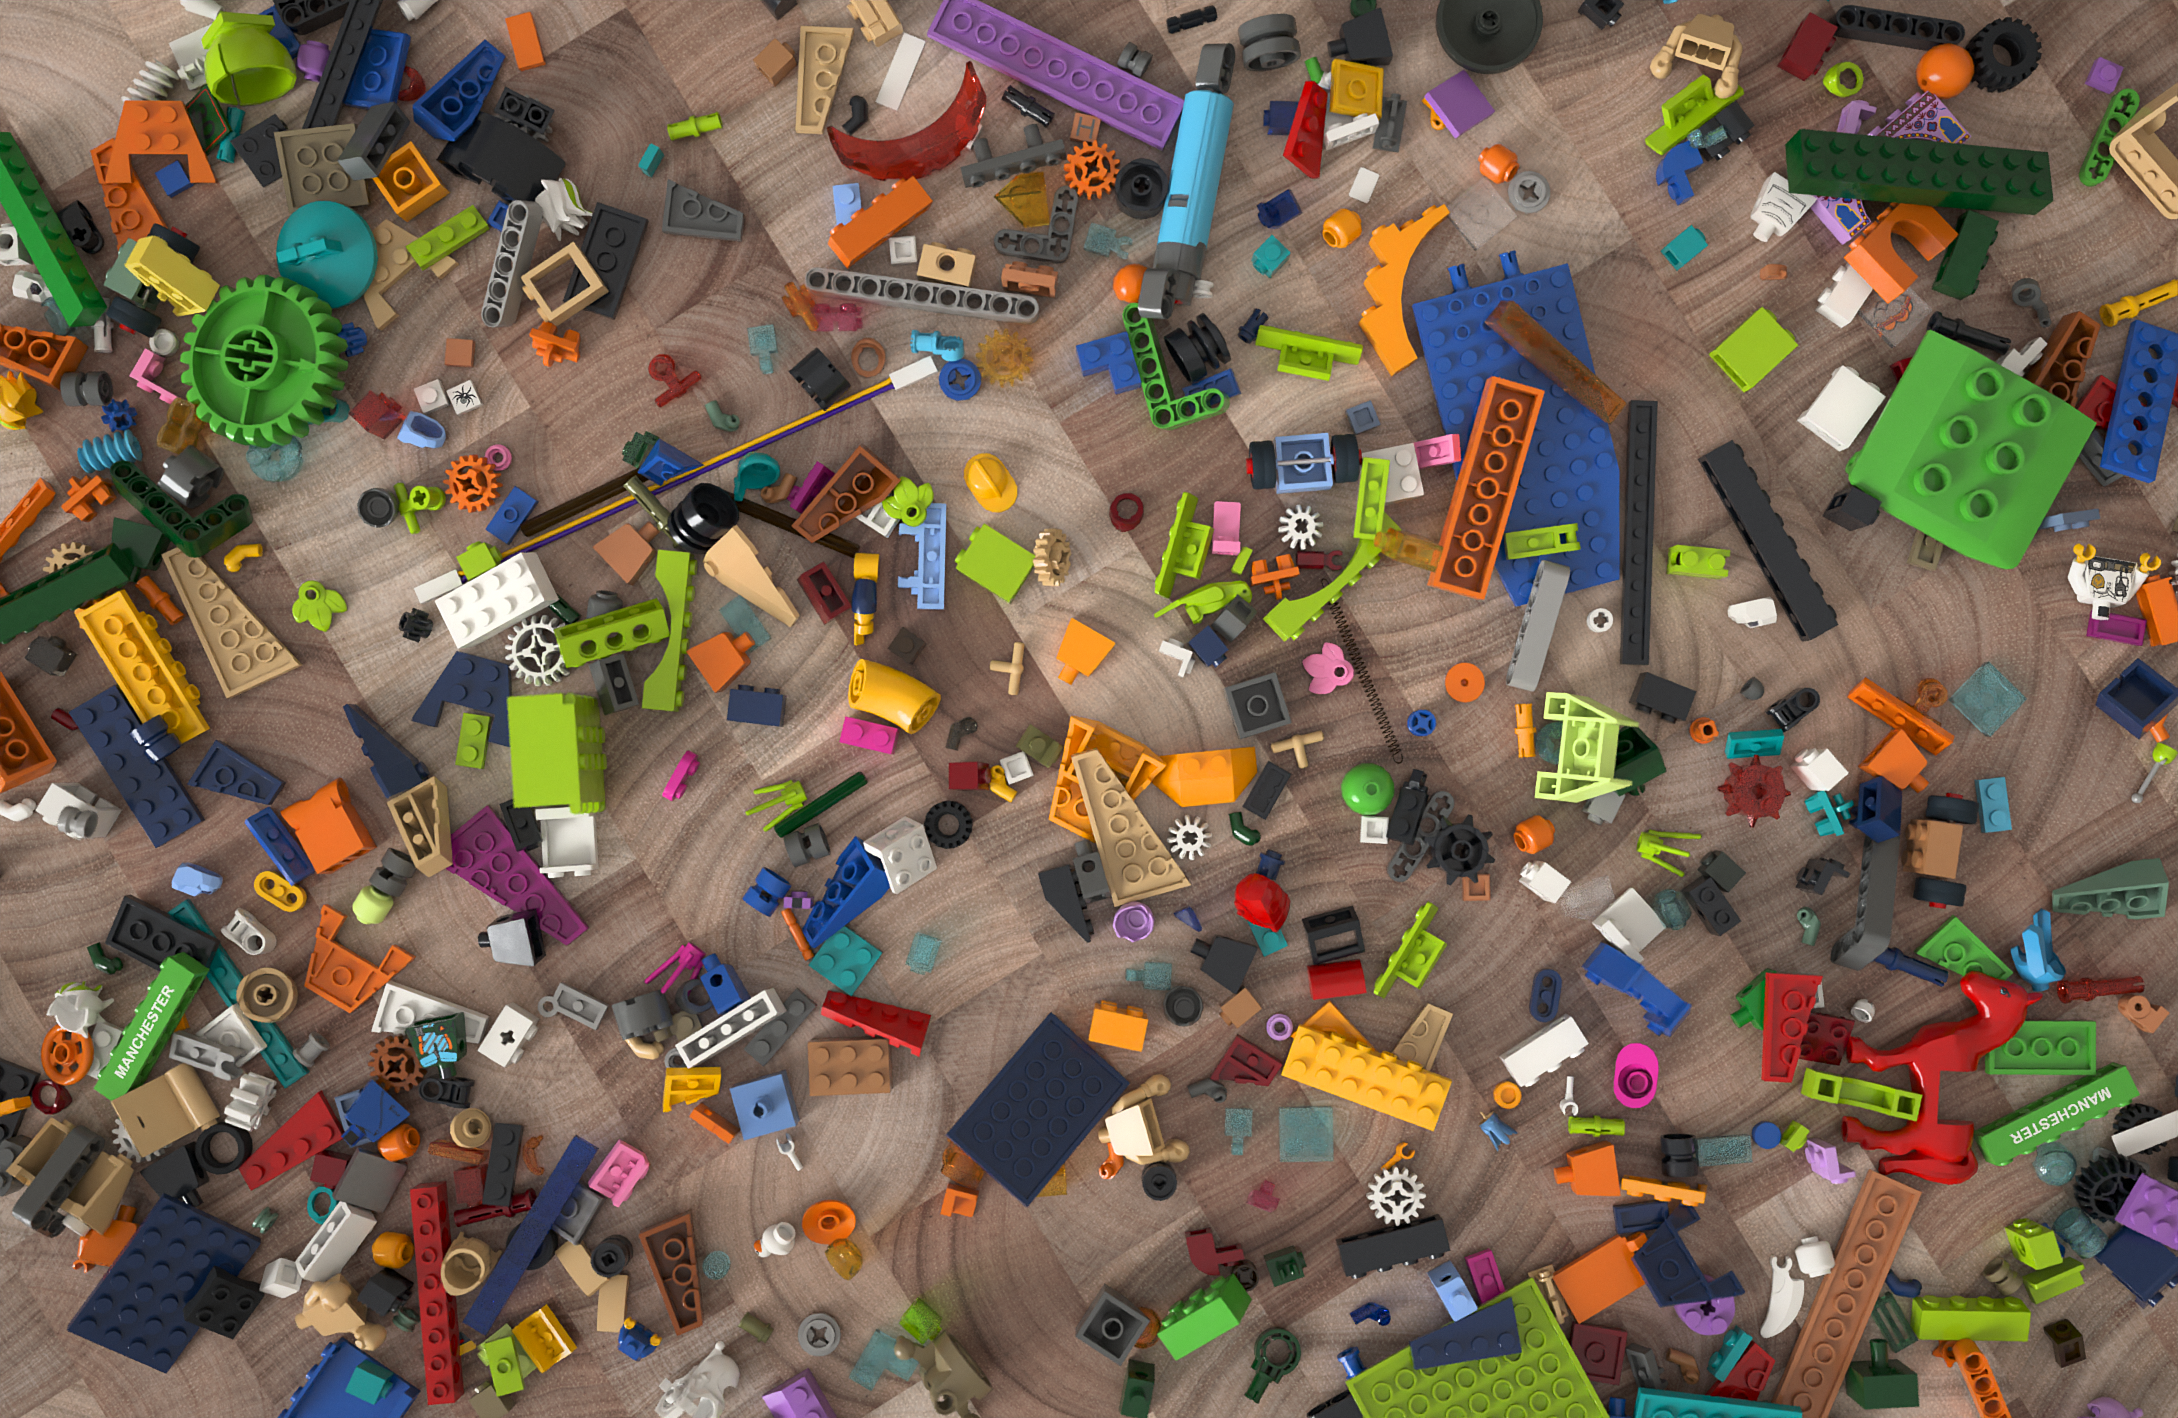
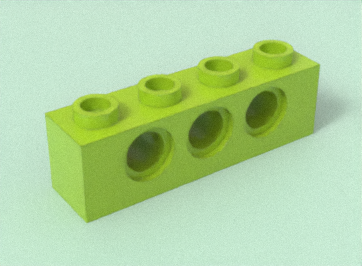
M657 598L553 629L566 668L580 667L588 661L608 658L612 654L621 651H632L640 645L658 643L664 638L670 637L664 610ZM644 624L641 629L634 630L637 625ZM618 632L615 637L608 638L611 633ZM592 640L589 645L582 646L585 641Z

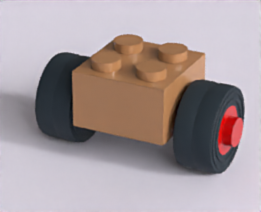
M1946 793V796L1931 795L1927 801L1926 817L1945 822L1911 819L1905 832L1907 847L1901 858V863L1904 866L1903 871L1936 877V879L1916 877L1913 892L1914 899L1928 901L1930 907L1946 909V904L1959 907L1964 905L1966 885L1949 882L1947 879H1955L1963 825H1957L1956 823L1976 824L1979 810L1978 802L1965 800L1963 795Z

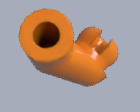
M1111 1142L1107 1143L1110 1156L1099 1168V1175L1103 1179L1115 1177L1124 1165L1123 1155L1114 1153Z

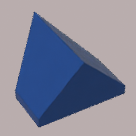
M658 439L639 468L638 473L661 486L664 481L702 467L704 464L665 441Z

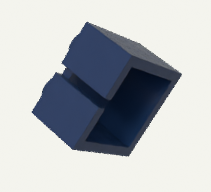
M2137 658L2120 674L2119 679L2116 677L2099 693L2096 706L2137 739H2140L2178 705V688Z

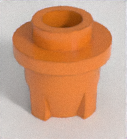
M1706 717L1695 719L1689 728L1691 738L1700 744L1711 742L1719 734L1715 721Z

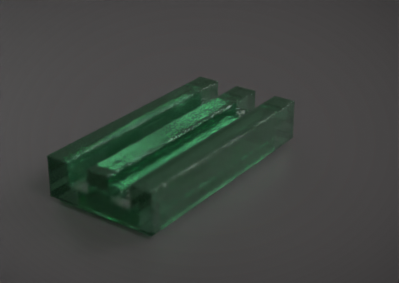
M1888 1291L1884 1294V1297H1878L1871 1315L1884 1338L1888 1341L1890 1349L1896 1354L1917 1342L1918 1339L1894 1296ZM1889 1302L1898 1320L1900 1321L1903 1329L1909 1337L1908 1339H1904L1891 1314L1889 1313L1887 1307L1885 1306L1886 1303ZM1878 1308H1880V1310L1882 1311L1884 1317L1886 1318L1888 1324L1890 1325L1892 1331L1898 1339L1899 1344H1896V1342L1894 1341L1892 1335L1890 1334L1888 1328L1886 1327L1884 1321L1882 1320L1880 1314L1877 1311Z

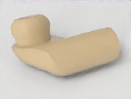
M639 1036L625 1040L639 1058L654 1060L659 1058V1054H662L664 1051L661 1042L644 1043Z

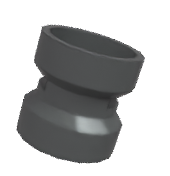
M1129 42L1124 48L1117 66L1122 69L1128 68L1133 72V75L1142 78L1150 65L1153 54L1147 51L1142 52L1138 50L1137 45Z

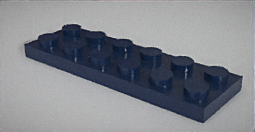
M118 684L69 711L74 722L155 848L164 845L205 821L167 759L164 758L152 765L143 753L146 747L136 744L129 735L143 723Z

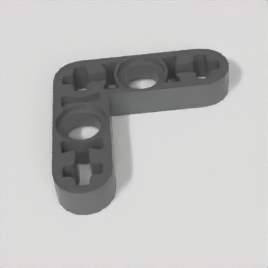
M1062 186L1055 192L1048 235L1002 229L998 231L994 238L996 250L1005 256L1055 264L1065 262L1070 254L1078 205L1076 190L1074 188L1071 189L1069 186ZM1065 193H1069L1070 198L1074 199L1069 201L1067 205V212H1072V214L1056 212L1057 209L1062 211L1063 201L1059 197H1064ZM1057 219H1067L1070 224L1069 228L1066 231H1058L1054 226ZM1005 236H1008L1011 242L1018 243L1017 238H1022L1020 242L1021 251H1016L1017 245L1008 244L1007 248H1003L999 240H1004ZM1057 237L1062 238L1061 248L1065 251V253H1060L1059 257L1054 256V251H1051V248H1056ZM1029 240H1036L1040 245L1039 250L1035 253H1029L1024 248L1025 243Z

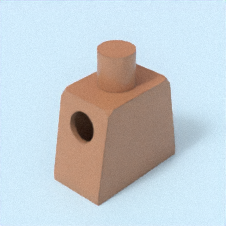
M650 521L639 531L633 525L627 523L595 544L593 548L627 584L633 586L658 553L650 542L660 531Z

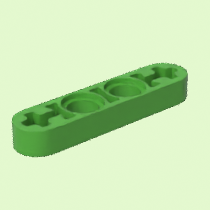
M2123 89L2115 94L2107 107L2079 171V179L2085 186L2092 187L2098 185L2107 178L2115 159L2110 153L2108 156H2102L2098 151V146L2100 143H2105L2110 148L2113 137L2118 133L2110 130L2108 124L2111 119L2119 122L2121 130L2135 115L2140 98L2133 89ZM2126 97V103L2129 105L2123 108L2121 113H2119L2118 111L2121 110L2124 102L2121 99ZM2097 163H2102L2097 166L2095 174L2098 176L2093 179L2091 177L2092 173L2089 170L2093 169Z

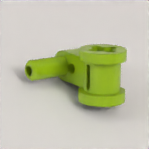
M404 483L394 485L400 503L398 505L400 514L405 517L411 534H417L421 531L415 515L416 512L426 509L437 511L445 505L446 496L439 487L416 486L411 490L409 497Z

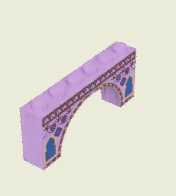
M1926 91L1923 95L1917 92L1905 102L1908 107L1901 112L1897 109L1885 119L1888 124L1881 129L1878 125L1867 134L1963 144L1972 137L1940 99L1929 91ZM1812 195L1817 200L1810 208L1842 245L1871 222L1864 211L1862 200Z

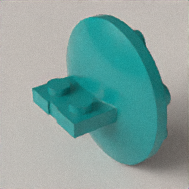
M316 201L297 209L284 223L276 247L277 265L281 277H286L314 290L318 294V298L328 302L332 309L348 306L358 300L371 285L377 269V245L369 225L355 210L336 202Z

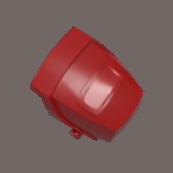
M1257 873L1247 875L1236 886L1234 895L1236 900L1234 904L1238 911L1237 914L1255 925L1278 932L1288 916L1291 902L1283 889L1271 879Z

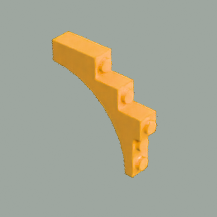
M1445 204L1438 208L1435 205L1431 206L1422 213L1423 217L1416 222L1411 219L1400 227L1401 231L1398 230L1394 223L1388 227L1385 224L1381 225L1372 232L1373 236L1368 243L1383 268L1377 265L1366 273L1368 277L1363 284L1378 308L1374 305L1361 314L1363 318H1361L1358 325L1391 377L1413 364L1418 358L1408 340L1402 317L1401 296L1403 279L1409 260L1416 247L1432 229L1443 222L1450 212Z

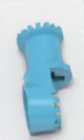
M912 330L910 342L913 343L910 344V349L913 353L929 351L933 352V354L941 355L946 361H957L965 355L964 343L959 336L958 338L956 336H941L939 331L920 333L918 330Z

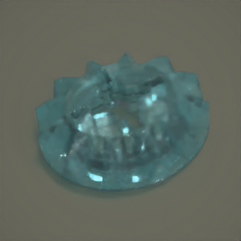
M1554 722L1547 724L1537 735V751L1541 758L1548 763L1559 764L1560 748L1553 751L1554 743L1551 742L1552 740L1549 737L1558 739L1562 736L1563 723Z

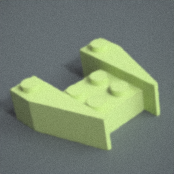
M1546 692L1544 719L1562 721L1563 729L1558 773L1537 772L1535 798L1577 803L1631 786L1632 781L1613 779L1619 726L1638 727L1639 723L1589 697L1568 693Z

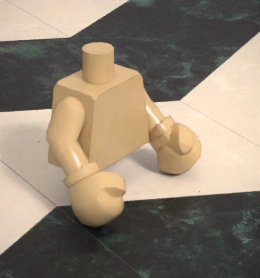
M1697 14L1692 21L1684 22L1674 28L1666 45L1662 46L1661 50L1652 59L1650 70L1656 78L1666 79L1672 72V62L1675 56L1722 70V76L1717 80L1714 91L1718 98L1726 99L1733 96L1738 89V66L1743 47L1738 37L1733 34L1734 25L1732 23L1724 21L1720 15H1712L1710 17Z
M1162 1074L1152 1075L1145 1083L1139 1085V1088L1124 1094L1112 1107V1115L1106 1117L1107 1127H1102L1098 1131L1101 1143L1111 1142L1115 1154L1125 1155L1127 1159L1140 1165L1159 1161L1162 1163H1180L1186 1160L1190 1151L1185 1141L1170 1139L1164 1145L1152 1099L1149 1098L1168 1093L1171 1089L1169 1079Z
M341 1273L326 1282H314L305 1295L303 1312L295 1316L298 1328L305 1329L313 1325L323 1336L335 1333H352L357 1339L355 1342L356 1346L363 1350H376L384 1343L387 1336L384 1326L366 1321V1304L362 1305V1301H357L359 1294Z

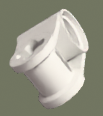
M237 908L234 918L227 926L221 928V932L225 937L235 942L250 955L269 953L276 946L277 940L273 932L263 926L251 913L242 908ZM258 936H260L263 941L261 948H258L256 944V939L258 938Z

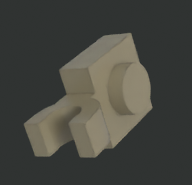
M681 1011L672 1015L674 1025L659 1029L653 1034L657 1043L675 1034L678 1041H682L704 1027L698 1014Z

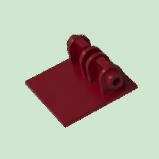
M1810 1012L1807 1022L1809 1026L1806 1035L1802 1039L1799 1059L1839 1066L1855 1020L1845 1019L1843 1016L1834 1017L1829 1016V1014L1822 1015L1820 1012Z

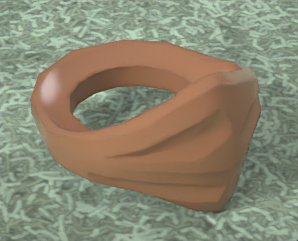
M870 337L858 341L851 353L854 370L859 375L867 378L879 374L885 364V350L882 345ZM864 348H874L875 353L878 355V366L872 371H865L859 365V355L863 352Z

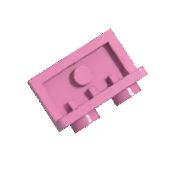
M619 1139L588 1181L589 1187L611 1198L613 1205L619 1207L623 1201L629 1199L633 1192V1187L638 1180L643 1179L647 1174L649 1162L646 1154Z

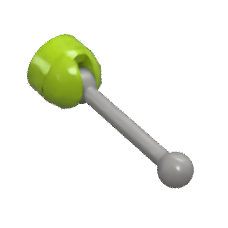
M2159 742L2156 744L2152 753L2156 763L2138 792L2132 795L2131 799L2134 803H2141L2143 801L2142 795L2159 767L2170 764L2176 758L2178 752L2175 749Z

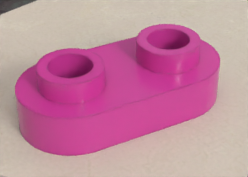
M690 750L686 751L668 781L662 794L663 797L674 801L675 798L680 799L687 788V785L684 783L689 775L693 776L700 765V762L697 761V754Z

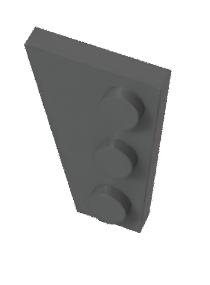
M668 179L662 225L663 233L742 242L745 221L744 213L716 200L713 201L694 190L687 189Z

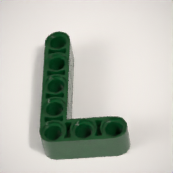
M121 460L111 465L110 474L117 492L189 557L198 558L207 554L247 528L253 521L249 501L242 494H232L200 515L192 518L132 462Z

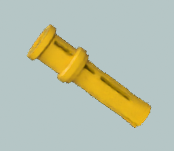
M2173 279L2168 283L2134 297L2129 295L2123 296L2120 301L2111 305H2102L2099 309L2102 322L2107 327H2113L2120 320L2135 318L2139 311L2178 296V279Z

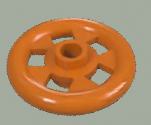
M56 1024L44 1038L41 1048L42 1066L47 1076L55 1083L72 1085L81 1081L92 1066L94 1058L93 1040L89 1032L88 1038L72 1032L71 1040H65V1032L69 1031L62 1029L59 1024ZM79 1042H81L82 1045V1053H80V1049L78 1046ZM77 1062L79 1067L74 1072L72 1066ZM57 1064L64 1066L61 1072L57 1070Z

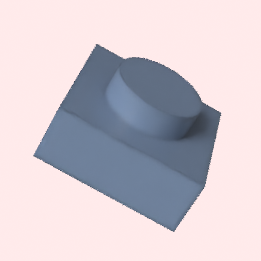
M1371 400L1345 411L1355 435L1381 425Z

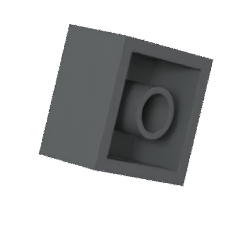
M1276 672L1223 689L1238 739L1292 723Z

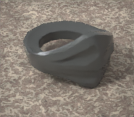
M691 979L684 982L675 994L676 1004L687 1013L699 1014L710 1009L713 1005L710 997L703 1006L689 1003L688 991L697 985L704 987L701 979Z

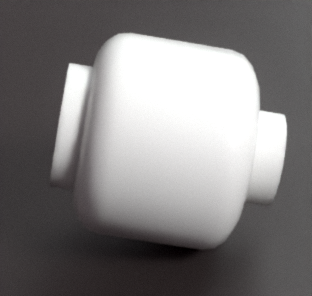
M1817 1236L1801 1239L1802 1245L1795 1249L1801 1272L1809 1274L1810 1278L1830 1274V1269L1835 1266L1830 1244L1827 1241H1818Z

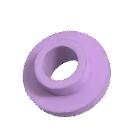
M1278 1013L1268 1019L1266 1030L1271 1038L1281 1041L1291 1035L1293 1024L1288 1016ZM1277 1022L1284 1024L1282 1031L1275 1030L1274 1026Z

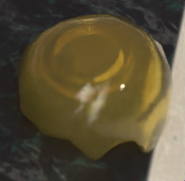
M837 1238L828 1245L825 1256L829 1263L842 1278L847 1281L851 1280L862 1269L863 1256L861 1250L856 1243L847 1238Z

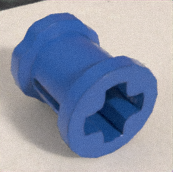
M1357 1346L1348 1348L1337 1355L1338 1361L1342 1362L1347 1373L1346 1379L1367 1369L1360 1359V1351Z

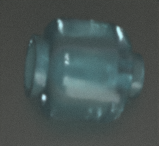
M1666 889L1657 893L1651 905L1663 927L1671 928L1672 930H1679L1685 927L1692 914L1683 893L1674 891V889Z

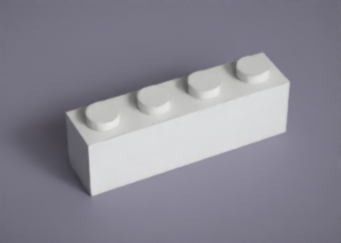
M767 989L675 1046L689 1069L712 1058L787 1010L775 989Z

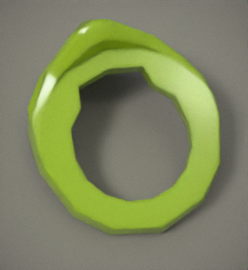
M1845 61L1835 64L1827 71L1823 78V84L1834 95L1849 97L1858 93L1862 88L1864 78L1862 70L1858 65ZM1845 69H1851L1856 75L1857 81L1853 89H1848L1840 84V72H1843Z

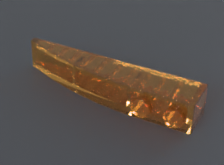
M1500 301L1485 320L1489 327L1539 371L1607 424L1611 425L1627 405L1622 398L1514 301Z

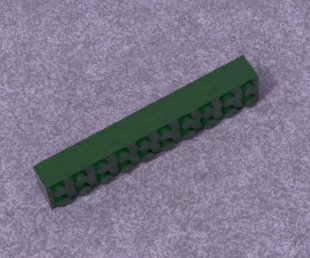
M1800 129L1785 144L1789 193L2026 215H2036L2054 201L2048 152Z

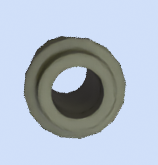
M749 1312L744 1315L738 1325L739 1328L758 1338L757 1342L759 1343L760 1341L766 1343L774 1330L770 1327V1323L765 1324L749 1314Z

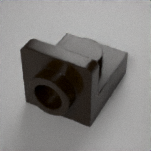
M2068 1319L2044 1327V1333L2053 1343L2055 1361L2061 1368L2086 1359L2083 1335Z

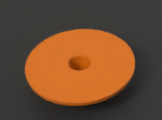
M1459 663L1453 666L1446 675V690L1453 699L1459 702H1471L1477 699L1484 690L1485 679L1483 673L1473 664Z

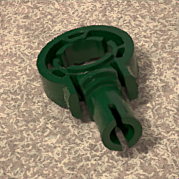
M1269 1328L1263 1331L1255 1342V1359L1251 1368L1256 1371V1375L1244 1396L1257 1404L1260 1403V1399L1269 1383L1274 1381L1279 1384L1282 1376L1292 1372L1300 1361V1344L1297 1338L1284 1328ZM1276 1333H1279V1335L1271 1336L1273 1340H1284L1290 1350H1293L1290 1343L1292 1341L1295 1348L1294 1357L1289 1352L1286 1360L1281 1363H1272L1266 1356V1348L1270 1344V1340L1266 1338Z

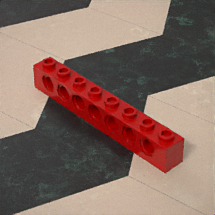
M446 1181L420 1183L410 1189L427 1401L428 1405L455 1403L464 1394L456 1296L450 1295L445 1290L441 1279L442 1262L452 1244Z

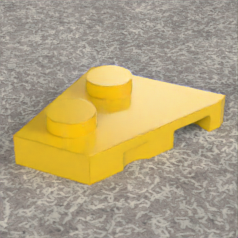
M721 1067L666 1068L662 1104L663 1112L672 1111V1105L683 1101L689 1105L701 1098H708L719 1094Z

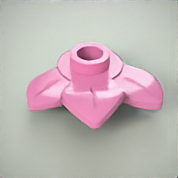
M1325 642L1322 654L1310 655L1302 661L1305 670L1314 677L1310 683L1309 691L1316 694L1331 693L1337 685H1346L1354 677L1352 664L1344 659L1342 649L1333 643ZM1340 667L1344 668V675L1337 677L1336 670Z

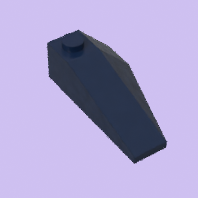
M355 704L342 706L354 733L359 738H363L362 752L373 761L374 766L370 770L386 799H394L429 779L430 772L427 766L422 761L419 762L414 755Z

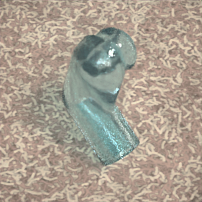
M1723 126L1702 136L1699 129L1687 135V139L1690 141L1689 145L1693 149L1709 148L1728 138Z

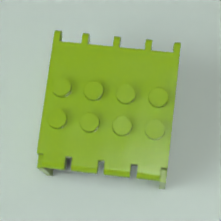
M564 693L507 697L514 808L569 804L572 814L603 812L606 809L603 770L607 768L606 754H602V743H605V730L600 724V709L597 698L568 693L565 697Z

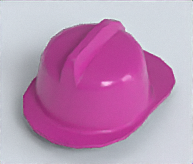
M1631 1043L1623 1047L1617 1056L1614 1093L1623 1105L1630 1108H1641L1648 1105L1654 1098L1657 1090L1658 1058L1648 1046L1641 1043Z

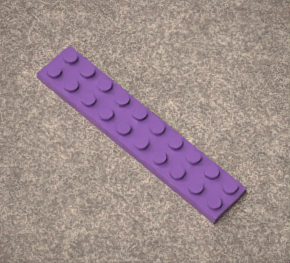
M943 0L927 32V37L1087 115L1095 116L1101 119L1102 122L1163 151L1183 110V99L979 0Z

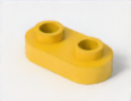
M265 871L255 878L254 888L256 893L280 909L292 912L300 910L306 904L307 895L305 890L297 884L291 886L280 873ZM270 879H272L275 884L272 889L268 886V881ZM292 893L297 896L295 903L290 899Z

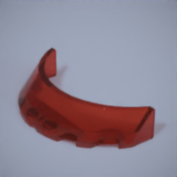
M968 61L966 62L962 85L950 107L935 122L915 134L894 140L873 141L850 136L833 126H829L826 129L840 162L850 170L852 168L880 181L902 178L907 181L912 176L915 179L929 176L933 171H940L951 164L961 155L960 152L969 141H973L978 132L984 107H986V94L972 62Z

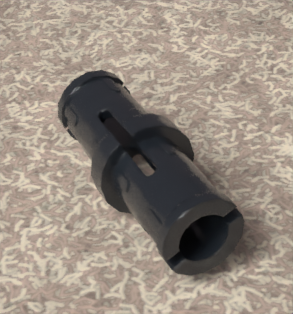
M1011 85L1007 87L1008 92L1005 90L1002 96L1003 101L1020 110L1022 116H1029L1045 128L1049 126L1048 122L1053 120L1054 112L1038 104L1036 98L1032 96L1027 97Z

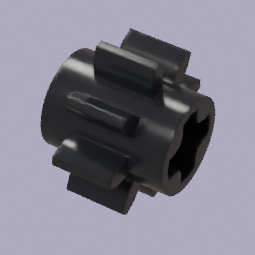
M412 608L411 613H403L399 621V630L404 632L403 637L415 642H419L420 637L428 638L433 628V621L427 619L429 613L416 608Z

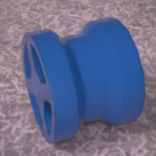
M1417 710L1409 715L1407 727L1413 735L1427 736L1435 730L1436 719L1428 710Z

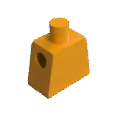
M1071 618L1056 657L1057 660L1065 664L1058 678L1072 685L1079 672L1089 677L1114 648L1115 642Z

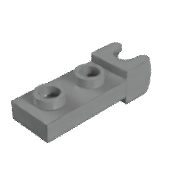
M179 1030L173 1033L169 1058L212 1072L216 1077L234 1080L243 1074V1070L235 1066L233 1061L239 1057L246 1056L247 1052L232 1045L227 1047Z

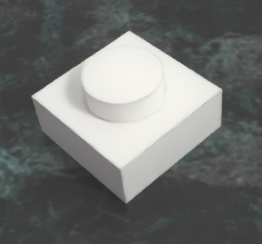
M439 379L414 388L424 414L427 415L450 406L442 382Z

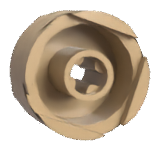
M261 968L251 972L241 980L236 998L245 1016L254 1021L273 1023L285 1019L294 1010L298 1000V989L296 983L288 974L273 968ZM270 990L273 998L266 1001V998L262 997V993Z

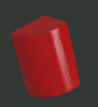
M1360 959L1307 966L1310 995L1313 1000L1367 993Z

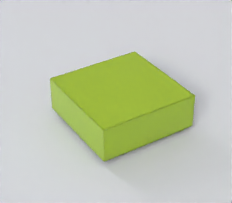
M1246 546L1242 547L1231 569L1232 573L1238 576L1241 575L1253 551Z

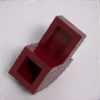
M1211 1227L1185 1232L1190 1259L1194 1266L1205 1274L1220 1275L1218 1264L1229 1267L1239 1264V1260H1245L1241 1243L1215 1248Z

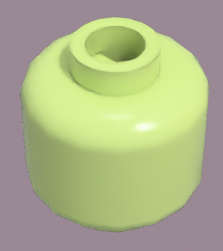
M373 885L365 886L355 899L352 909L357 919L363 924L381 923L394 904L393 898Z

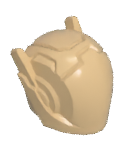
M460 1232L457 1239H454L442 1262L441 1279L445 1290L450 1295L457 1296L468 1293L480 1286L492 1272L498 1259L501 1257L502 1251L499 1250L495 1253L487 1243L474 1237L465 1238L463 1237L464 1232Z

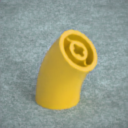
M860 659L851 675L848 699L851 708L880 716L901 727L909 734H914L933 716L939 706L941 695L926 684L901 671L876 662Z

